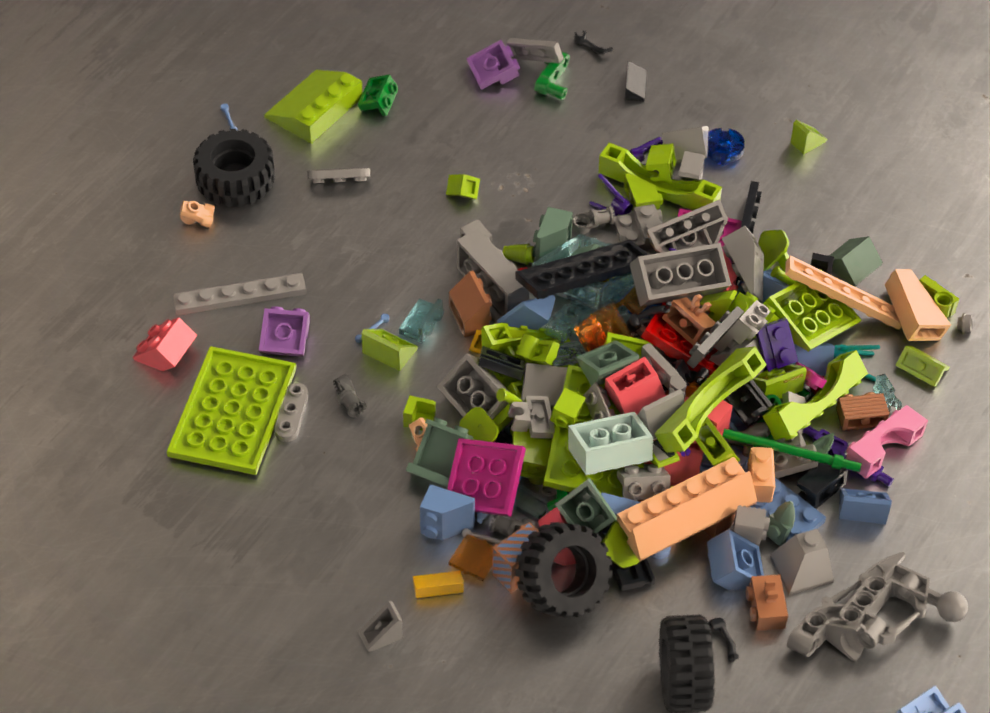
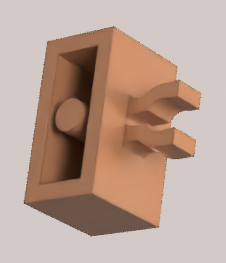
M700 294L695 295L692 301L687 297L673 300L670 312L665 313L662 317L693 346L697 342L701 344L699 342L707 332L711 334L710 329L716 323L705 313L712 304L707 302L703 304L702 308H699L700 300L703 298Z
M751 576L750 586H746V598L752 604V607H750L751 622L755 621L756 631L785 629L788 612L781 576Z

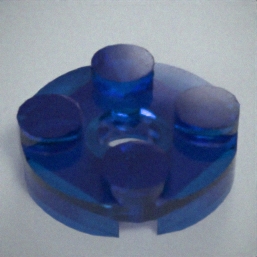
M722 128L709 131L707 156L722 166L738 160L744 154V137L738 131L730 128L729 131H722Z

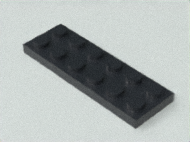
M629 239L516 271L515 279L534 297L544 299L550 295L565 293L568 290L585 287L588 284L603 282L616 276H623L631 272L630 263L639 256L649 254Z

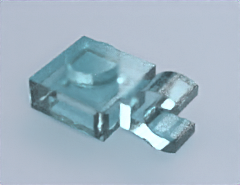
M886 374L877 375L873 392L876 394L884 393L889 415L891 413L890 406L895 407L896 410H901L902 403L894 395L895 389Z

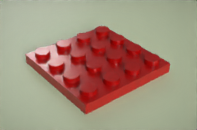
M655 314L641 337L650 342L653 347H658L664 351L668 357L677 360L683 358L687 364V361L692 356L689 352L693 345L662 319L664 314ZM713 348L694 369L688 364L687 366L691 371L696 372L701 368H707L709 370L707 378H709L719 367L709 360L718 350Z

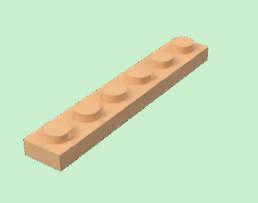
M791 255L786 260L785 275L789 276L792 280L799 281L813 290L826 294L831 299H836L850 308H855L865 313L868 317H873L882 321L887 326L900 330L901 324L893 305Z

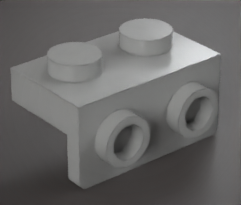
M650 464L644 468L629 465L625 466L624 469H617V479L623 485V498L631 500L649 499L670 488L671 475L664 467L657 468L654 464Z

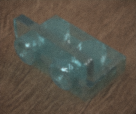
M419 298L400 326L399 334L423 343L426 337L431 336L436 322L441 321L445 312L443 300L438 298L435 304Z

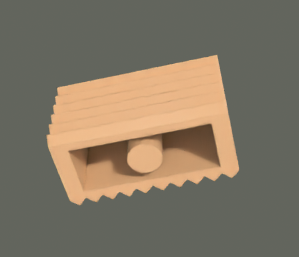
M752 447L749 453L747 469L751 473L757 502L770 503L775 491L774 452L772 448Z

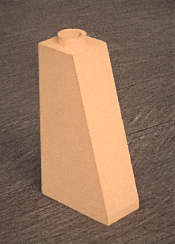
M895 269L885 283V287L905 337L908 341H940L950 328V322L911 269Z

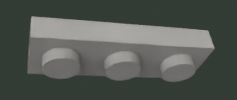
M510 38L506 42L514 54L512 59L560 63L564 59L558 42Z

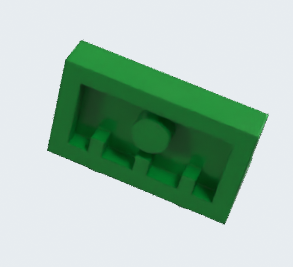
M391 75L369 78L357 104L361 111L378 108L383 116L388 115L398 92V86Z

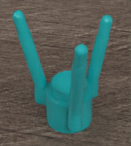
M835 345L834 359L842 353L857 350L859 355L873 356V351L866 350H878L880 346ZM870 374L864 377L877 383L881 382L879 378Z

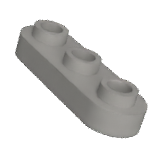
M370 168L309 170L307 173L308 179H312V183H325V179L333 178V182H346L345 178L354 177V181H367L366 177L370 176Z
M301 383L290 384L282 402L275 424V435L281 442H291L298 436L308 401V389Z

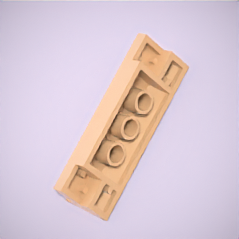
M733 457L618 513L616 517L618 518V523L629 537L627 540L628 545L638 560L642 561L735 514L739 505L749 507L755 504L757 498L750 471L745 473L738 461Z

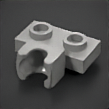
M526 396L524 402H513L508 412V416L514 418L511 430L527 432L529 429L531 438L553 439L555 428L554 423L549 421L552 413L548 396Z
M797 432L798 435L790 443H785L784 438L778 439L780 443L816 451L814 444L806 446L799 432ZM782 452L774 455L775 478L818 467L817 461Z

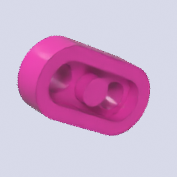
M799 362L794 364L806 367V385L815 390L818 387L823 389L827 382L825 378Z

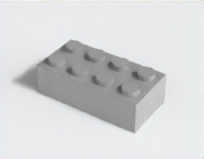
M476 229L457 239V269L463 276L470 271H474L477 278H481L485 294L490 295L492 306L501 317L522 301L529 300V291L515 279V272L518 271L516 266L505 258L503 252L491 243L487 235Z
M721 243L639 256L630 263L640 307L685 297L692 298L699 294L703 296L720 293L731 286Z

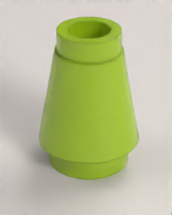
M529 243L503 247V254L506 259L526 265L533 263L535 257L532 256L534 246H530Z

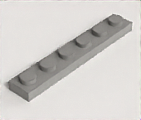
M303 273L175 293L173 298L176 315L179 316L307 295Z

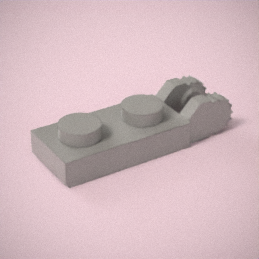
M650 343L642 346L641 358L646 357L658 374L661 384L669 390V394L681 389L685 399L686 392L684 390L687 388V383H685L684 379Z

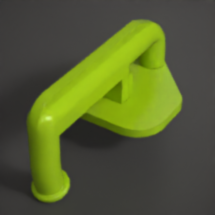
M763 231L758 242L764 254L763 271H767L778 261L780 266H776L772 270L771 277H775L790 286L798 282L785 275L786 260L789 258L787 253L789 239L785 231Z
M500 388L496 393L497 400L500 402L506 401L509 404L493 420L483 408L474 407L460 420L459 426L468 429L467 434L474 437L473 440L494 442L498 434L513 419L508 416L510 405L513 402H523V400L513 393L506 391V389Z
M616 520L612 523L607 535L600 543L606 544L609 550L606 554L611 556L612 562L621 568H627L638 564L640 561L627 543L629 537Z

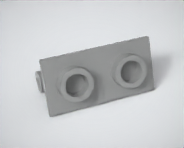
M595 382L583 395L586 397L585 402L592 419L597 420L616 416L613 409H608L611 403L606 389L598 386L597 382Z

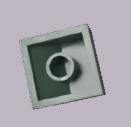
M590 478L555 504L567 523L586 526L592 530V533H601L618 519Z

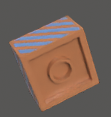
M530 522L525 526H520V529L493 546L492 575L510 593L518 589L517 582L520 581L519 577L515 576V569H518L519 562H516L517 555H521L523 551L520 547L523 542L529 541L528 536L533 531L538 532V529Z

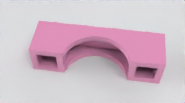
M908 405L901 410H895L886 421H880L871 432L867 431L859 441L852 442L846 450L848 453L846 459L862 463L860 472L857 473L867 479L881 468L886 453L882 445L899 443L909 447L923 436L928 420Z

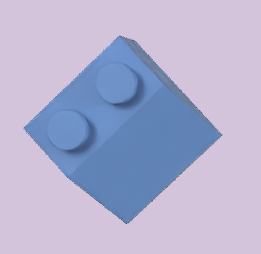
M430 484L420 505V534H424L432 539L445 540L461 534L465 528L472 530L475 526V498Z
M729 529L707 541L708 558L712 571L711 578L717 585L727 590H745L746 586H750L751 576H764L758 545Z

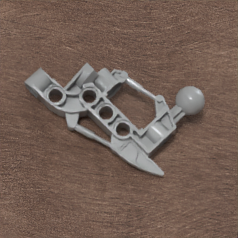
M900 552L871 566L867 571L859 575V582L846 590L843 589L831 598L823 597L822 606L809 612L802 622L790 633L787 647L809 657L816 648H819L825 640H828L855 662L861 655L864 647L873 649L878 643L884 646L895 642L896 635L908 627L909 623L916 618L922 619L926 616L927 603L936 606L940 617L949 622L962 620L967 614L968 603L966 598L959 592L950 591L942 595L929 589L930 578L900 565L905 558V553ZM858 588L846 604H835L848 596V593ZM890 596L903 599L911 603V606L915 608L914 614L894 628L876 616Z

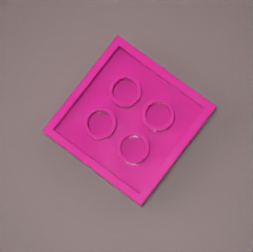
M459 438L447 490L475 498V512L511 517L526 448L520 445Z

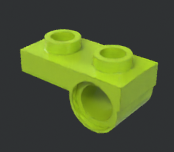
M926 275L919 279L946 318L956 313L959 302L958 297Z
M523 334L515 357L524 360L525 363L552 366L553 361L557 357L560 344L554 341L539 340L531 335Z

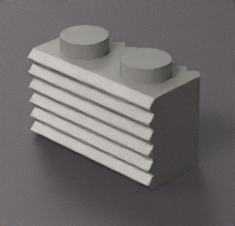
M739 505L736 510L732 531L759 546L761 540L766 539L770 518L766 517L765 509L761 510L760 508L756 509L750 506L747 508L746 506L742 507Z

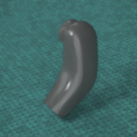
M759 422L743 431H737L757 437L761 436V438H767L770 435L766 422ZM725 438V440H726L728 443H732V444H736V445H741V446H749V445H750V444H746V443H742V442H738V441H734V440Z

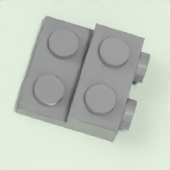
M654 204L634 207L631 214L614 216L615 224L613 225L619 242L630 239L643 250L653 248L646 230L662 224V212L660 209L656 210Z
M756 300L714 347L719 352H722L727 346L731 349L736 343L741 345L746 338L751 341L768 322L765 317L770 313L769 309Z

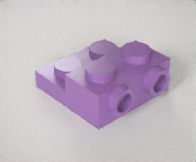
M502 40L466 58L481 89L499 80L503 85L520 76L517 70L521 68L515 58L511 59L514 54L510 46L507 45L505 47Z
M273 306L271 309L264 308L259 352L304 357L310 324L309 312L300 308H294L292 311L284 310L278 306Z

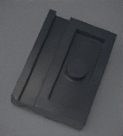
M482 346L478 366L518 380L522 379L525 368L524 360Z
M647 558L627 568H621L612 562L611 567L621 591L644 587L645 584L654 585L655 577Z

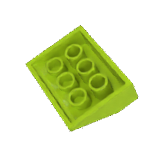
M315 70L266 112L264 118L312 144L359 102L362 95V80L347 72Z
M799 281L775 293L764 302L776 310L774 314L778 318L788 319L794 344L808 352L862 321L856 312L846 304L836 299H831L826 294L813 290Z

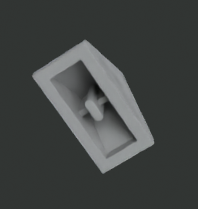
M685 151L678 176L702 180L705 155Z
M388 601L358 631L367 651L371 652L403 639L402 619L392 601Z

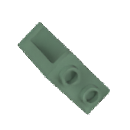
M434 417L433 421L426 419L425 423L428 424L414 461L413 463H408L406 471L448 487L458 439L473 440L474 437L467 434L468 429L457 425L452 429L446 426L447 421Z

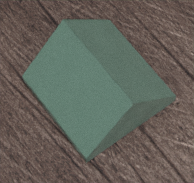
M870 236L849 239L829 255L834 256L832 272L854 287L883 263Z
M617 340L577 356V361L591 386L595 382H597L598 386L604 384L605 378L639 360L637 353Z

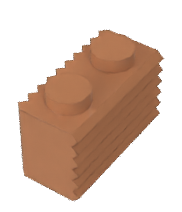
M868 392L858 396L846 394L838 398L836 410L843 431L876 428L880 421H886L889 418L884 393Z

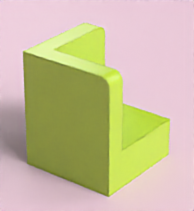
M465 174L449 175L446 195L477 199L480 179Z
M409 395L403 411V427L409 428V424L419 418H424L425 421L426 419L433 421L436 416V402Z

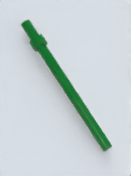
M725 428L722 434L723 438L762 448H772L774 451L829 464L831 468L839 470L845 468L860 472L862 463L844 459V456L834 454L832 456Z

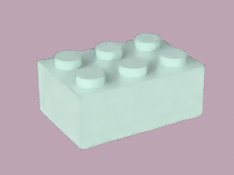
M630 412L569 425L568 449L585 475L596 474L602 471L652 461L653 436L637 414Z

